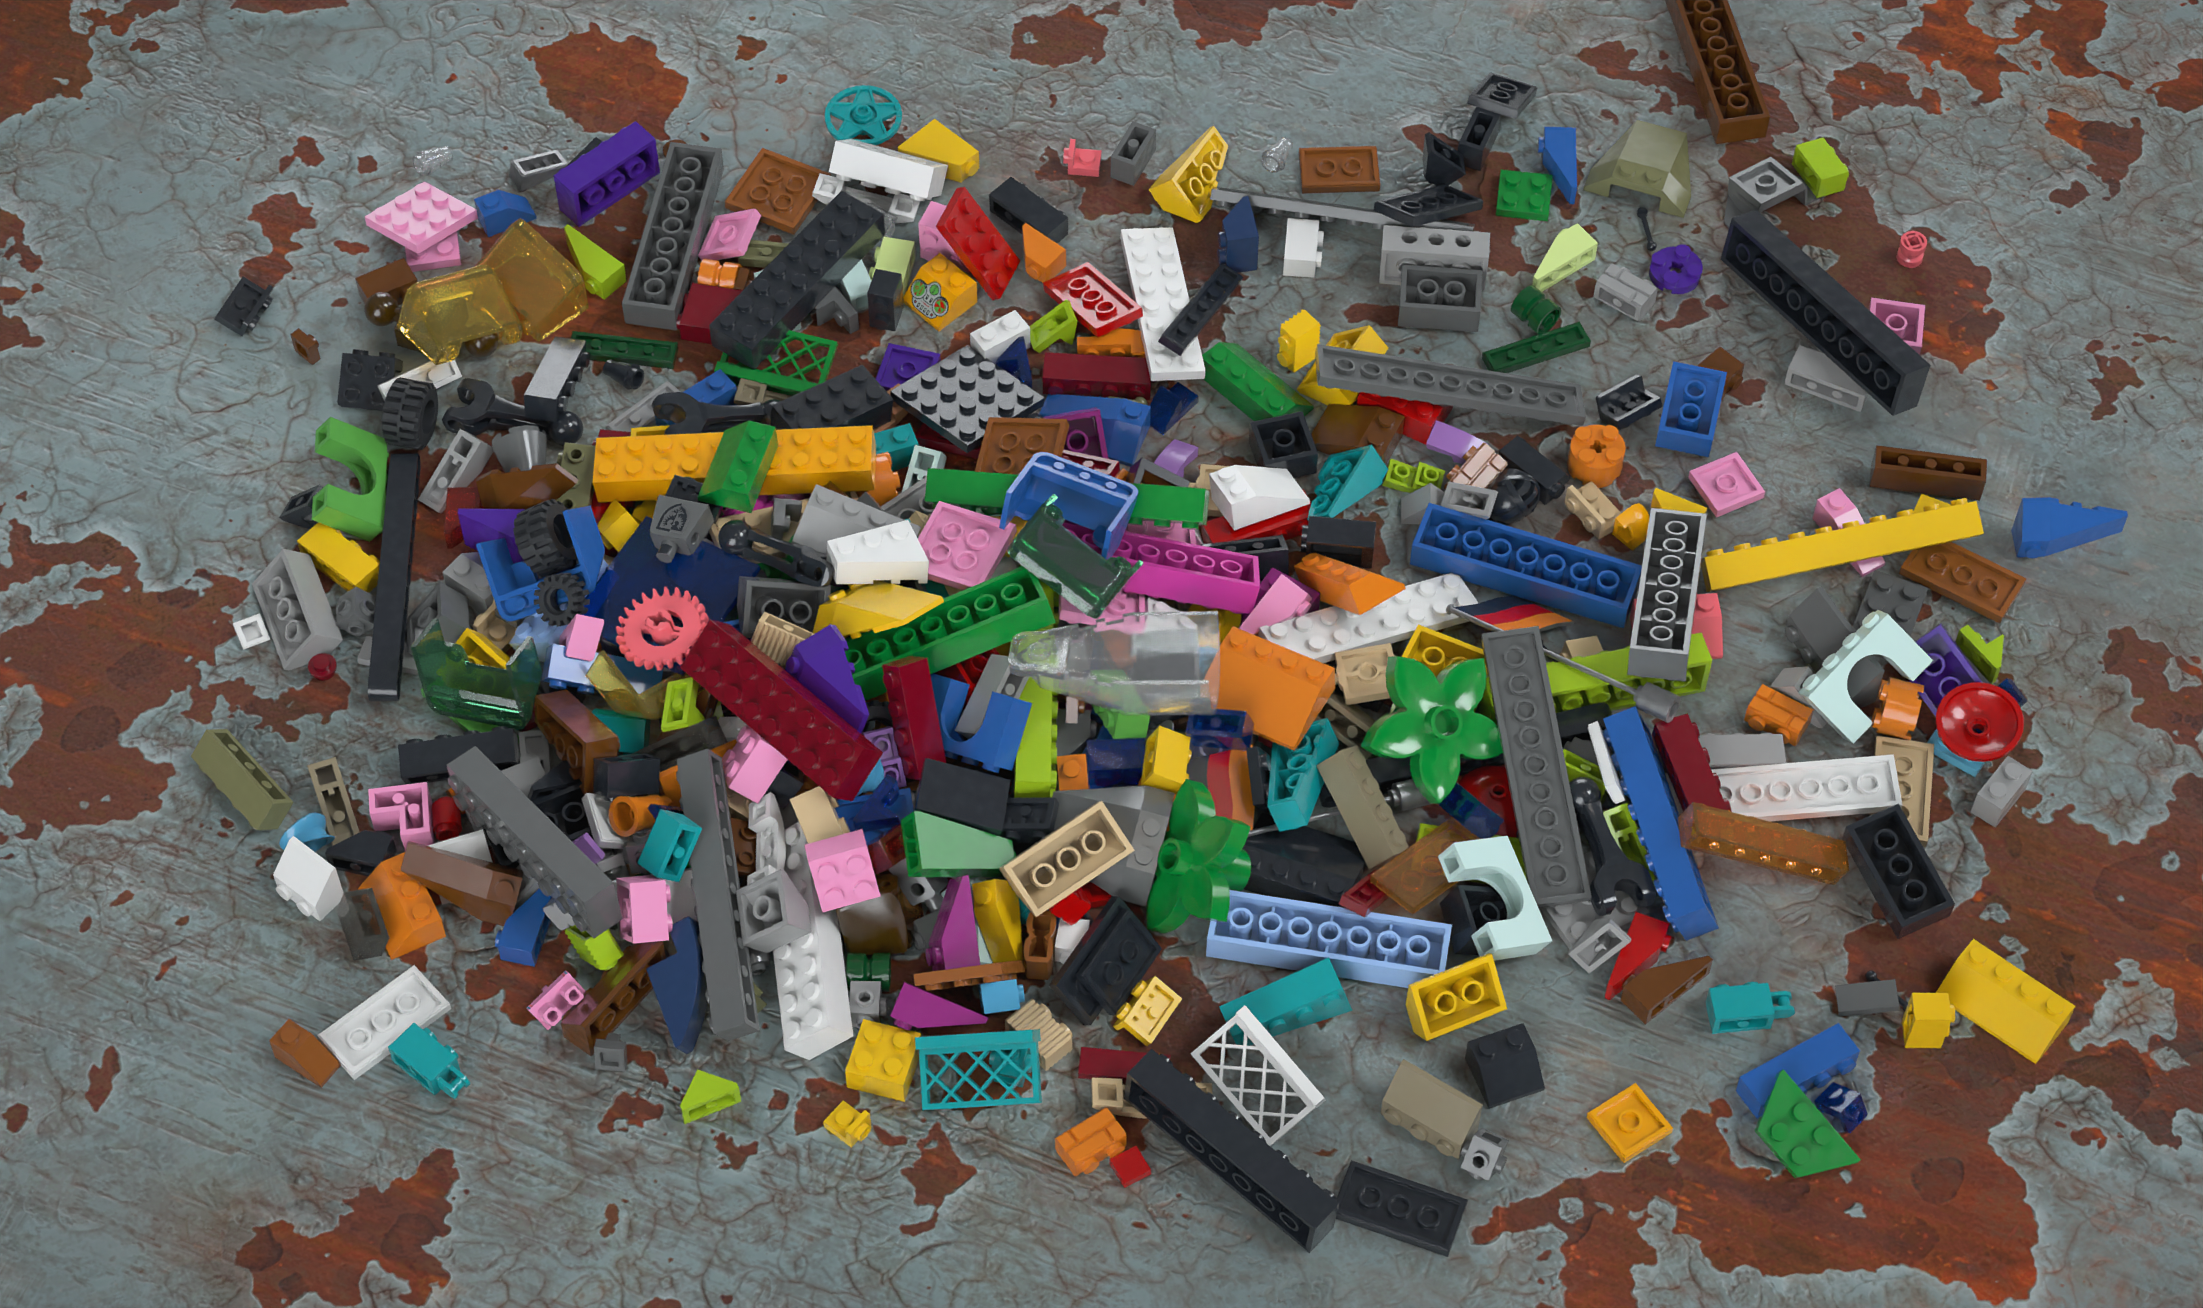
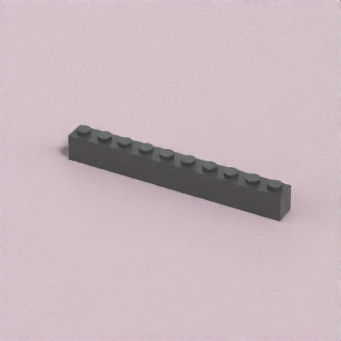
M705 749L677 759L678 771L676 772V778L681 788L680 806L684 815L702 828L688 862L691 866L693 877L691 879V888L695 893L696 900L694 912L700 929L698 941L702 948L704 959L702 961V970L707 981L705 994L711 1011L709 1024L715 1035L731 1041L758 1032L760 1028L749 949L743 946L736 895V890L740 889L722 757L709 749Z

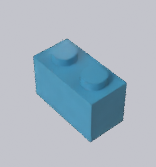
M1016 979L978 984L982 1014L1020 1009V1003L1025 1002L1023 985H1017Z

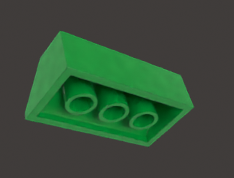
M1219 342L1202 355L1205 367V378L1203 380L1253 421L1303 411L1305 416L1314 409V406L1239 344Z

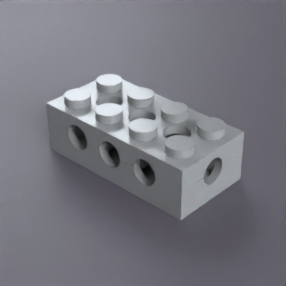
M1384 225L1379 284L1400 285L1402 265L1482 270V291H1485L1490 233Z

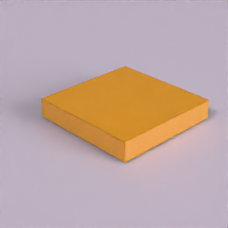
M1636 1083L1588 1112L1586 1117L1623 1163L1665 1138L1673 1131L1670 1123Z

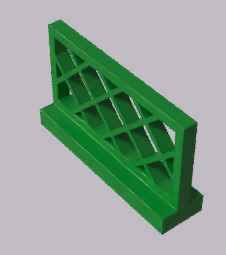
M789 330L786 334L787 337L782 339L773 350L775 351L783 347L788 357L774 363L770 355H768L767 358L771 366L764 370H753L741 362L738 364L729 363V355L723 352L720 362L717 361L714 372L721 369L736 386L739 385L740 379L743 378L766 384L768 391L794 396L827 381L838 342ZM794 340L802 341L805 348L791 355L786 344ZM819 346L828 347L827 356L817 361L812 350ZM809 353L814 363L800 370L795 359ZM792 362L797 372L790 376L781 375L778 368ZM817 368L821 374L818 384L807 381L804 374Z

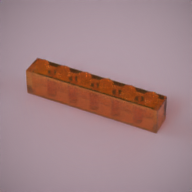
M1692 802L1678 817L1680 842L1683 848L1830 885H1835L1850 871L1846 842L1843 840L1784 826L1780 823L1757 819L1752 816L1737 814L1729 810L1706 806L1702 803Z

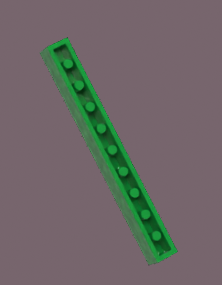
M928 468L925 502L933 505L932 509H935L938 502L941 501L977 512V508L987 509L989 514L1002 515L1006 491L1018 475ZM1131 483L1138 489V497L1128 522L1129 525H1143V521H1154V526L1170 528L1171 523H1180L1183 529L1198 530L1199 525L1207 526L1210 493L1207 489ZM1043 512V516L1059 518L1047 512Z

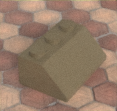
M1403 1059L1382 1100L1381 1115L1389 1123L1396 1126L1400 1125L1409 1130L1416 1139L1426 1140L1436 1146L1442 1154L1453 1156L1459 1160L1468 1139L1472 1141L1474 1134L1478 1131L1482 1104Z

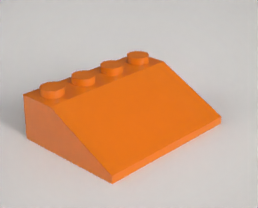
M1233 626L1220 644L1200 687L1201 712L1295 751L1335 690V668Z

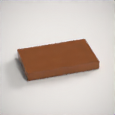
M1376 146L1299 148L1302 194L1380 191Z

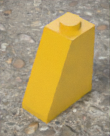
M933 119L898 146V152L948 165L945 178L961 183L969 176H973L979 169V151L936 119Z

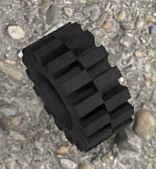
M560 573L545 577L544 581L538 583L537 586L540 589L535 590L534 595L539 596V599L534 600V605L539 604L540 608L536 609L537 614H544L541 617L544 622L549 621L548 624L551 626L568 625L576 614L582 615L588 612V608L584 607V605L590 604V599H585V595H588L589 591L582 589L586 585L583 581L577 582L580 577L576 575L571 576V573ZM558 589H562L567 595L568 606L566 610H561L556 603V592Z

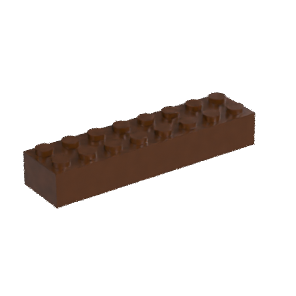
M1665 0L1715 143L1722 144L1766 137L1770 115L1728 0Z

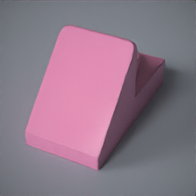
M576 614L559 638V645L566 646V656L592 661L601 636L604 620Z

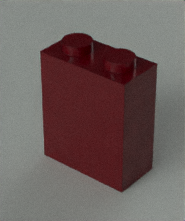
M692 283L690 292L684 295L683 314L679 313L677 317L676 328L680 330L681 340L712 344L709 325L743 290Z

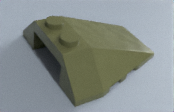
M1636 120L1591 168L1583 191L1609 197L1612 186L1617 185L1660 197V212L1684 218L1691 200L1687 133Z

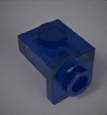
M1835 1082L1831 1083L1814 1100L1815 1106L1819 1111L1840 1119L1843 1130L1851 1133L1868 1115L1861 1094Z

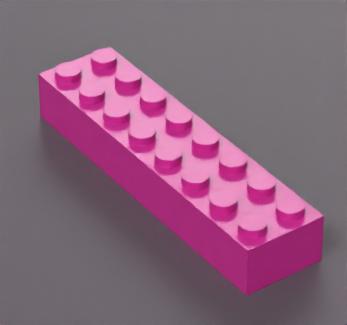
M1043 515L1036 521L1031 541V565L1035 574L1041 577H1055L1072 583H1087L1098 588L1119 589L1125 593L1135 592L1152 598L1172 599L1184 604L1203 605L1209 609H1225L1236 614H1250L1254 610L1260 589L1258 556L1125 531L1119 547L1103 568L1099 566L1102 549L1092 541L1094 530L1068 520Z

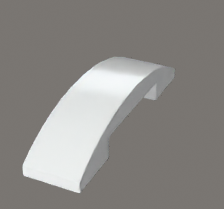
M821 173L813 191L814 198L828 205L842 190L882 212L885 223L914 222L921 202L909 198L910 196L904 194H895L894 198L846 187L844 180Z
M771 792L764 795L758 804L755 802L749 804L748 828L757 833L756 872L747 876V885L780 869L784 870L786 857L785 831L777 800Z

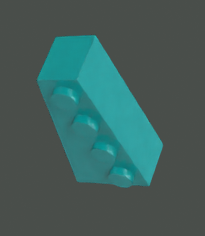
M1329 957L1219 1006L1226 1023L1243 1006H1246L1272 1037L1353 1011ZM1235 1024L1229 1031L1236 1045H1243L1244 1032ZM1248 1038L1247 1046L1253 1045L1254 1043Z

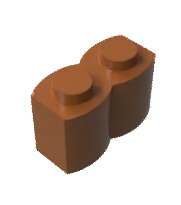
M1046 910L1037 917L1030 912L1027 918L1024 966L1025 975L1028 979L1048 980L1053 972L1056 916L1049 910Z

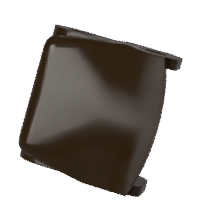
M890 873L875 876L881 897L836 909L847 953L866 954V956H872L873 953H890L892 955L907 952V949L912 947L911 930H907L903 910L895 896L899 892V880L896 875Z

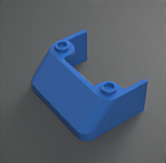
M1039 452L1032 456L1006 491L999 528L1005 530L1014 516L1031 521L1038 519L1043 512L1094 530L1092 541L1102 549L1099 566L1104 568L1121 543L1137 501L1138 489L1131 483L1054 454Z
M585 506L562 512L579 564L556 574L571 573V576L576 575L580 577L577 582L583 581L586 585L582 589L588 590L590 594L596 587L605 555V547L591 506ZM505 538L476 544L500 616L506 621H516L536 614V609H539L540 606L539 604L534 605V600L539 599V596L534 595V592L540 589L537 585L539 582L544 581L545 577L538 579L537 573H534L524 561L513 564ZM558 589L556 592L557 605L568 602L566 593L562 589Z

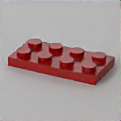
M965 187L956 188L936 228L992 300H998L1002 297L1020 263V259Z
M1089 262L1043 282L1044 292L1058 304H1061L1066 299L1070 301L1076 319L1097 338L1143 317L1142 307Z

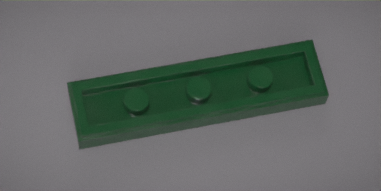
M1579 321L1482 352V360L1489 371L1510 373L1590 347L1591 340Z
M572 331L571 339L586 341V352H590V360L606 362L607 360H613L639 366L674 369L679 349L678 342Z

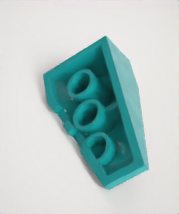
M1372 445L1344 451L1328 457L1318 474L1320 484L1315 486L1314 492L1317 498L1311 502L1308 521L1309 516L1333 518L1382 484V480L1389 469Z

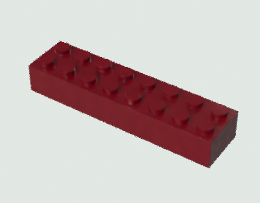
M710 619L680 667L833 798L853 801L883 754L879 748L730 624Z

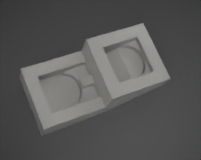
M541 730L519 732L520 763L538 757L545 774H547L551 770L548 740Z

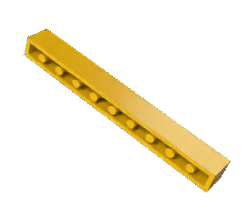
M1967 498L1950 501L1951 506L1941 508L1940 503L1923 507L1924 512L1916 514L1913 513V509L1897 512L1896 518L1886 519V515L1869 518L1870 523L1859 525V521L1856 520L1843 523V529L1832 531L1831 526L1815 529L1816 534L1805 536L1804 532L1789 534V540L1778 542L1777 537L1761 540V546L1751 547L1750 543L1733 546L1734 551L1724 553L1723 548L1706 552L1707 557L1702 558L1701 562L1706 592L1977 537L1984 534L1977 501L1968 503Z

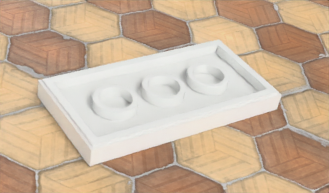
M413 965L317 1036L323 1046L355 1080L390 1054L388 1046L413 1023L424 1029L451 1010V1005L419 969Z

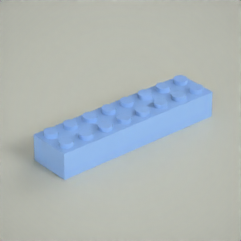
M1229 890L1230 905L1227 922L1210 921L1207 936V957L1296 971L1329 957L1337 976L1340 978L1408 988L1409 984L1445 971L1452 925L1371 912L1364 918L1347 908Z

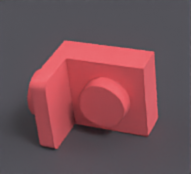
M1070 139L1069 148H1064L1063 163L1068 164V174L1099 177L1102 150L1076 148V139Z

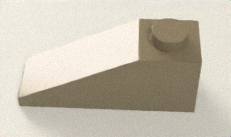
M336 757L307 765L322 814L326 818L329 835L335 836L332 845L359 833Z

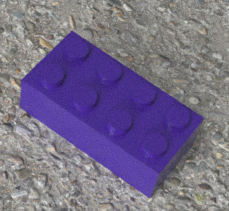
M635 121L629 126L622 128L608 140L601 142L599 146L590 152L580 156L567 167L560 169L553 175L559 210L580 227L658 175L660 168L656 139Z

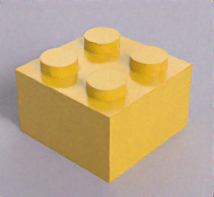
M863 1019L845 1070L847 1088L905 1102L919 1062V1049H916L915 1037H921V1033Z

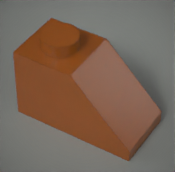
M290 1019L269 1040L276 1059L321 1088L341 1066L340 1062L312 1033Z

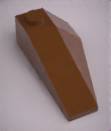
M557 463L535 465L526 471H521L518 467L511 468L510 472L502 473L499 469L491 470L476 480L483 509H528L547 500H557L578 482L576 477Z
M408 841L401 866L402 872L481 921L501 926L505 925L506 920L514 912L524 874L520 869Z

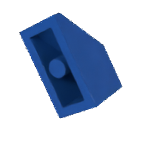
M496 190L474 199L478 220L488 237L537 219L528 200L523 196Z

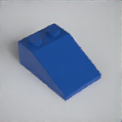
M1673 361L1655 443L1656 447L1709 457L1727 372Z

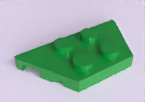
M1782 1069L1777 1072L1775 1084L1771 1094L1767 1097L1763 1115L1759 1118L1755 1132L1794 1178L1858 1163L1861 1159L1785 1070Z

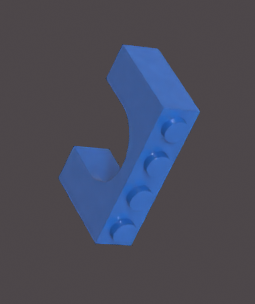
M930 674L945 756L957 760L958 756L961 755L963 756L961 762L978 766L980 761L983 762V769L999 773L1000 768L1012 771L1032 703L992 691L981 728L972 738L965 741L963 736L956 732L955 729L960 720L970 684L937 674Z

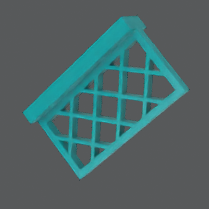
M1040 1029L915 1037L916 1049H919L922 1110L1042 1103L1038 1042L1041 1041ZM1030 1048L1031 1062L1023 1069L1012 1058L1020 1049ZM1013 1049L1009 1055L1003 1051ZM996 1050L1005 1060L994 1071L983 1060L990 1051ZM984 1051L980 1055V1057H978L974 1052ZM964 1052H967L975 1060L966 1073L954 1063L958 1056ZM954 1053L950 1059L945 1054ZM938 1054L946 1062L937 1075L928 1068V1055ZM1008 1063L1021 1073L1011 1086L999 1076V1073ZM979 1064L991 1074L982 1087L969 1077ZM950 1066L962 1077L953 1089L940 1079ZM1031 1068H1032V1076H1030V1075L1028 1074V1072L1031 1070ZM1024 1077L1033 1084V1097L1023 1098L1014 1090ZM994 1079L1007 1089L1000 1099L995 1100L985 1092ZM965 1081L978 1091L970 1101H964L956 1094V1091ZM938 1083L948 1094L941 1103H930V1090ZM1010 1093L1015 1097L1011 1099H1006ZM981 1095L986 1099L977 1101ZM953 1097L957 1102L948 1101Z

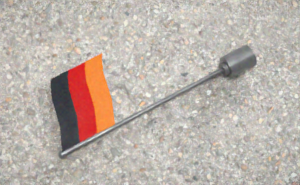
M1517 596L1497 597L1478 604L1459 607L1449 604L1446 607L1448 615L1453 613L1493 632L1539 626V631L1541 632L1554 627L1574 624V621ZM1543 648L1544 655L1633 694L1637 709L1669 723L1679 709L1681 697L1649 682L1644 686H1639L1636 690Z
M1253 745L1190 759L1186 771L1189 774V780L1201 782L1206 786L1213 798L1216 816L1239 820L1249 825L1251 828L1248 837L1278 830L1276 824L1253 829L1254 805L1246 748L1253 747ZM1413 779L1393 783L1391 790L1388 791V797H1384L1386 803L1390 802L1391 806L1396 807L1398 811L1433 804L1429 803L1419 792ZM1339 809L1311 815L1309 822L1341 813Z

